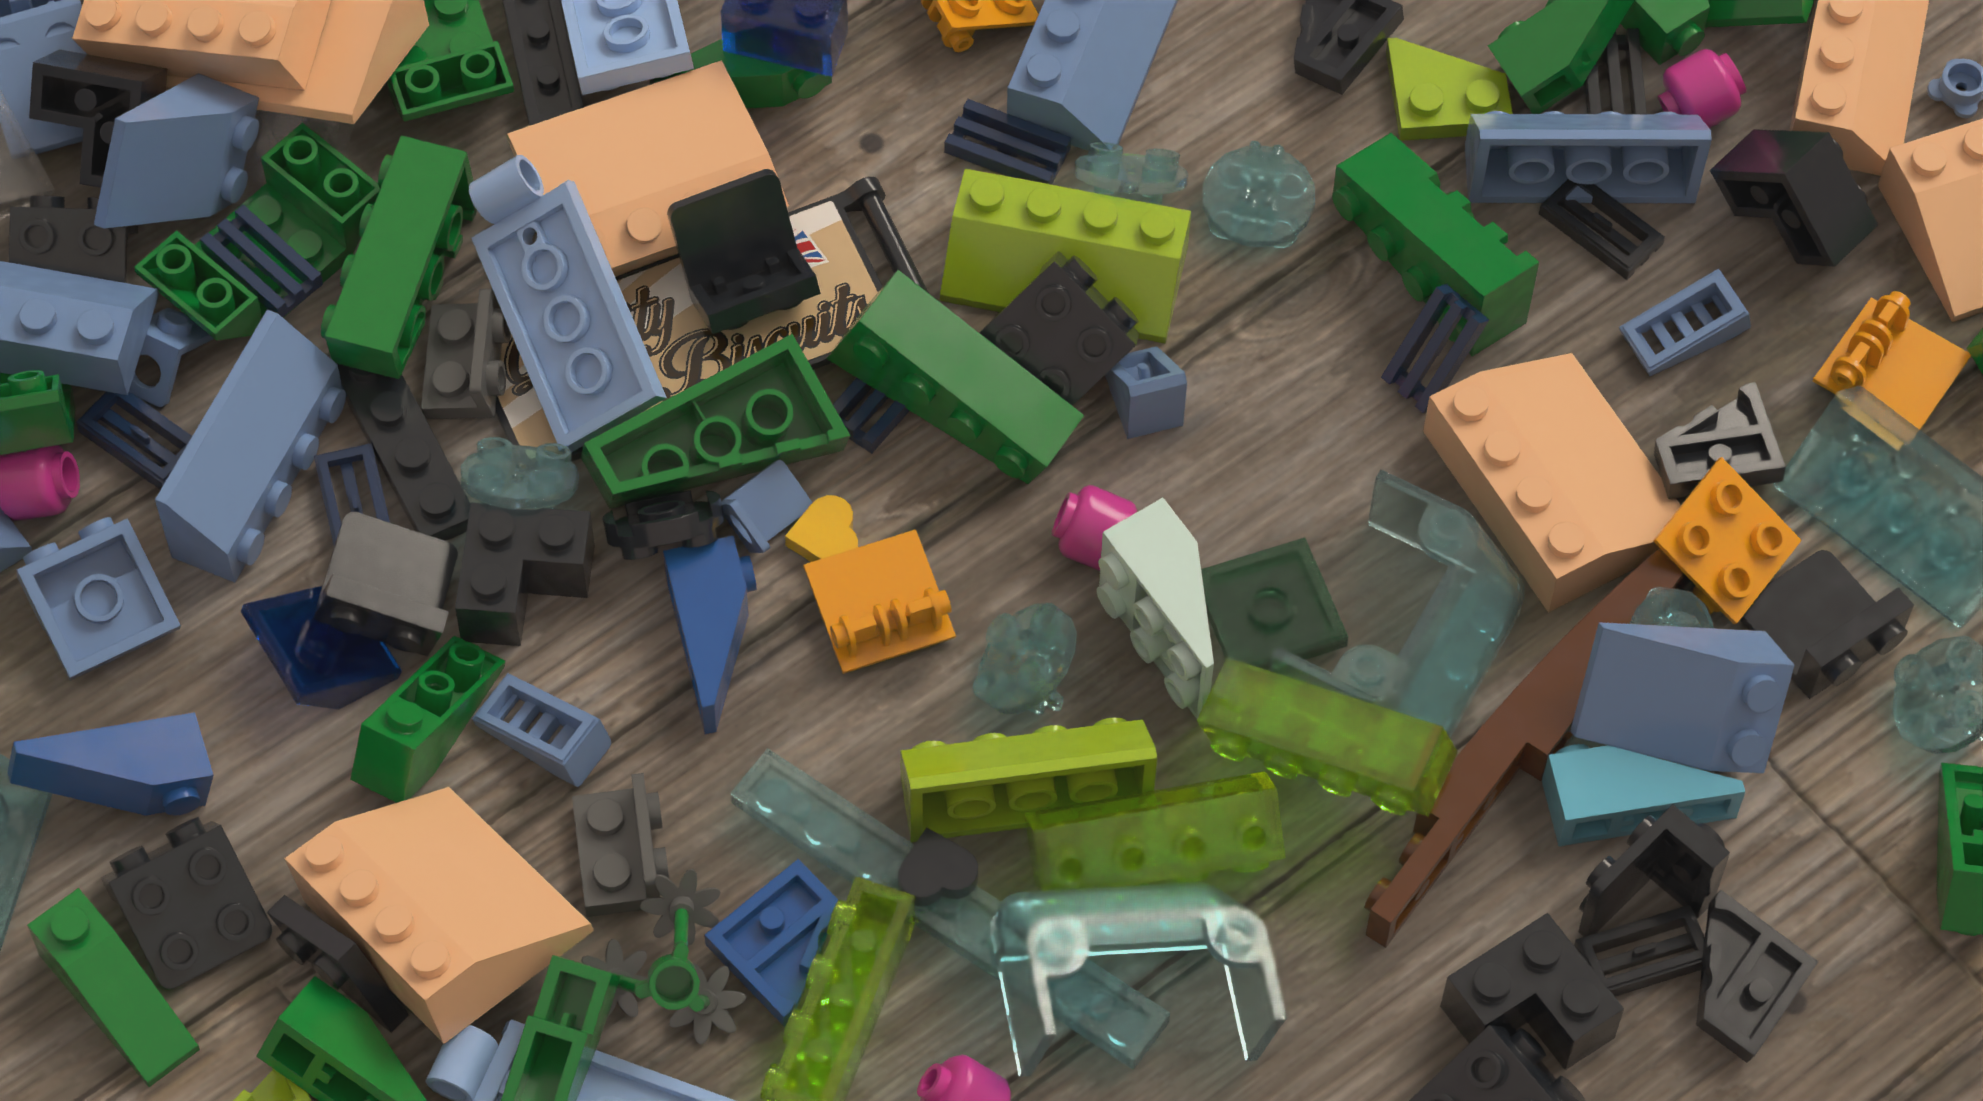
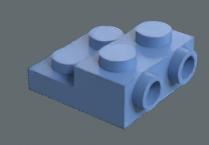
M111 517L98 520L78 532L81 540L60 550L55 542L44 545L25 555L23 560L26 565L17 569V578L70 681L173 633L181 627L128 518L116 524L113 523Z

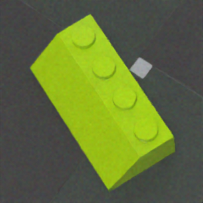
M965 169L952 216L940 290V301L1001 312L1039 275L1042 266L1060 251L1067 260L1073 255L1077 256L1092 270L1098 279L1093 286L1108 302L1117 297L1133 312L1139 321L1134 326L1140 333L1138 339L1166 344L1188 250L1191 211Z
M1106 718L1096 722L1093 726L1066 729L1063 726L1050 725L1039 728L1032 734L1006 737L1001 733H988L980 735L969 742L945 744L941 741H926L915 745L912 749L900 750L901 783L910 842H917L926 827L945 838L1152 812L1157 767L1156 747L1143 719L1126 721L1123 718Z

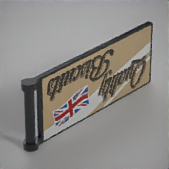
M862 178L836 195L788 212L797 248L816 274L821 294L803 300L794 308L777 310L750 320L741 328L723 330L715 334L711 333L691 301L678 254L615 277L667 397L663 401L790 334L794 335L813 370L833 363L826 359L866 305L883 287L846 214L847 212L863 211L893 273L895 274L897 270L901 271L929 293L883 203L886 194L878 178ZM511 334L509 343H502L501 360L506 370V389L504 395L497 396L495 413L524 477L531 478L581 459L583 446L573 452L561 451Z

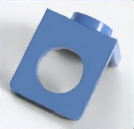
M166 308L153 314L140 355H148L158 363L161 371L160 381L156 386H147L134 373L129 392L158 407L167 405L170 400L181 355L214 338L184 313L174 309Z
M776 460L724 498L721 504L725 519L750 553H764L771 548L767 541L801 517L812 504V501L782 460Z

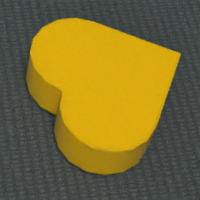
M826 495L818 498L785 535V546L810 562L858 548V538L853 531V511L850 504L845 499L836 495Z

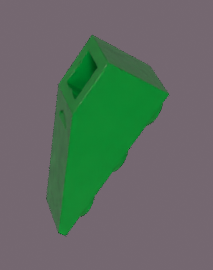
M1549 0L1545 8L1527 20L1517 21L1507 26L1499 34L1498 39L1489 44L1488 47L1531 113L1540 114L1583 85L1634 0Z
M454 635L361 724L350 780L396 803L410 799L435 774L504 669L506 661L483 650L478 645Z

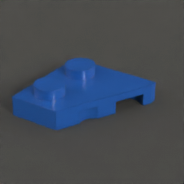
M797 859L704 935L705 945L785 1027L793 1019L840 911L839 900Z

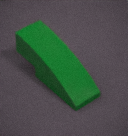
M552 955L534 1014L527 1017L501 1101L577 1100L605 1026L621 975Z

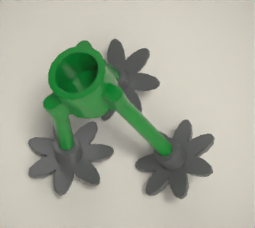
M689 869L685 872L679 887L666 876L658 874L655 877V884L662 897L646 899L640 904V908L650 914L662 915L653 929L656 938H661L674 929L672 954L659 957L651 965L648 971V978L635 975L646 961L647 953L639 950L629 955L623 961L621 946L615 939H611L607 944L606 963L599 958L589 955L583 956L581 961L583 964L621 975L608 1017L613 1012L616 1003L628 1016L636 1017L638 1015V1005L633 995L635 993L641 999L652 996L659 1006L668 1010H677L670 1018L669 1025L671 1027L685 1026L694 1021L695 1040L699 1044H704L707 1041L711 1032L712 1022L719 1029L727 1033H734L736 1031V1024L725 1009L743 1004L747 999L746 995L738 991H723L730 974L727 966L718 968L707 982L701 968L697 964L691 963L687 958L689 953L688 945H692L695 941V923L709 928H713L720 923L719 919L711 911L704 908L719 898L720 889L711 887L696 891L697 873L694 869Z

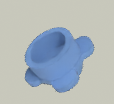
M1952 59L1948 61L1942 76L1929 82L1927 88L1929 97L1935 101H1943L1947 106L1954 109V113L1961 118L1973 117L1977 112V105L1983 99V67L1970 59ZM1956 87L1964 88L1966 91L1958 90Z

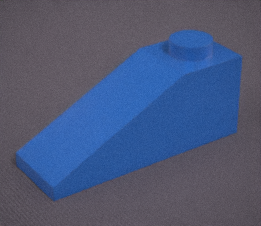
M734 536L719 538L713 543L700 547L686 548L682 546L663 551L666 582L704 734L717 732L749 615L747 592L757 590L750 556L739 557Z
M195 712L13 742L7 771L11 784L145 816L164 812L173 816L183 815L195 810L199 806H205L214 776Z

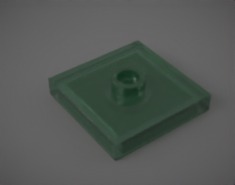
M1305 537L1201 569L1207 617L1235 682L1347 647L1348 634Z

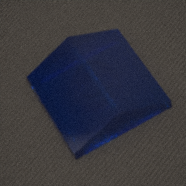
M322 586L243 604L240 611L296 704L339 710L397 680L402 673L401 668L384 642L359 634L346 633L331 625L313 620Z

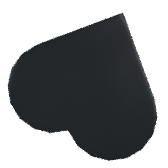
M927 827L902 862L898 871V890L902 898L916 906H928L935 903L941 896L949 899H961L968 896L978 883V863L974 855Z

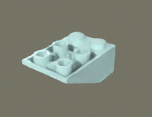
M1162 497L1103 532L1101 558L1098 561L1100 579L1097 595L1105 611L1114 619L1120 616L1129 628L1132 644L1139 656L1146 663L1154 661L1165 676L1164 683L1172 700L1182 709L1188 707L1201 723L1208 719L1214 661L1198 543Z

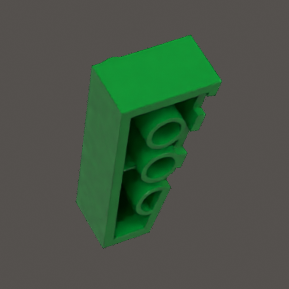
M1389 133L1336 165L1332 199L1337 211L1345 220H1353L1367 236L1369 246L1374 254L1382 261L1388 260L1402 276L1403 284L1408 293L1416 301H1424L1426 304L1436 287L1447 284L1489 319V322L1469 352L1472 357L1527 323L1539 261L1527 251L1516 256L1504 245L1508 242V234L1494 222L1485 227L1477 222L1471 211V202L1458 190L1447 194L1440 189L1437 172L1395 135ZM1449 304L1438 319L1439 324L1451 307ZM1462 316L1448 339L1455 342L1468 320Z
M401 135L394 154H387L384 157L378 175V186L381 189L375 204H367L363 211L359 226V236L362 239L356 254H348L343 263L340 275V286L343 289L337 304H330L327 307L321 324V337L326 340L331 359L335 363L400 379L425 325L426 309L422 306L424 299L429 301L437 299L443 286L444 256L456 258L463 243V235L460 234L462 219L473 222L477 213V209L469 194V185L474 180L466 151Z
M899 270L895 272L866 305L826 358L869 386L884 393L893 401L896 400L905 405V408L993 462L1006 475L1020 479L1026 484L1033 481L1047 468L1084 417L1080 411Z
M790 334L588 440L583 445L581 459L606 504L611 509L623 506L637 499L663 493L684 491L760 472L776 460H782L788 465L844 451L850 434L794 335Z

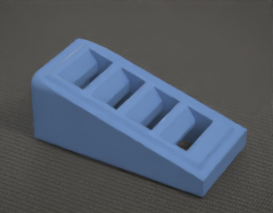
M1717 269L1621 325L1619 330L1648 375L1652 376L1736 337L1751 328L1749 312L1722 272ZM1712 301L1722 314L1716 320L1712 319L1704 305ZM1693 311L1703 327L1694 331L1684 314ZM1673 320L1684 337L1676 343L1663 325ZM1651 329L1665 348L1656 355L1642 335V333Z
M509 673L506 674L472 718L474 724L553 775L576 787H579L611 745V739L599 718ZM519 699L525 702L509 723L503 721ZM539 712L543 713L530 732L526 733L525 730ZM562 725L563 728L551 744L546 743L557 728Z

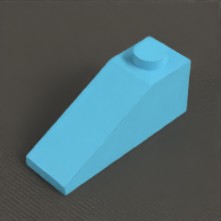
M1585 744L1566 746L1555 754L1548 755L1542 778L1558 846L1631 835L1634 829L1647 816L1652 815L1657 820L1672 805H1675L1696 824L1737 818L1746 792L1742 780L1609 745L1590 748Z

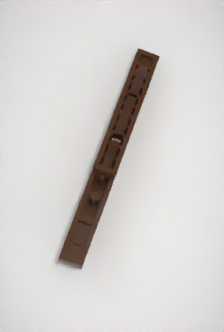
M1660 548L1606 595L1534 667L1476 732L1418 805L1413 832L1416 834L1408 842L1399 858V863L1403 867L1392 881L1383 877L1374 887L1365 903L1364 908L1370 912L1366 936L1385 948L1389 945L1520 769L1537 780H1542L1548 755L1555 754L1558 750L1566 747L1574 737L1571 733V727L1599 622L1658 625L1690 582V579Z

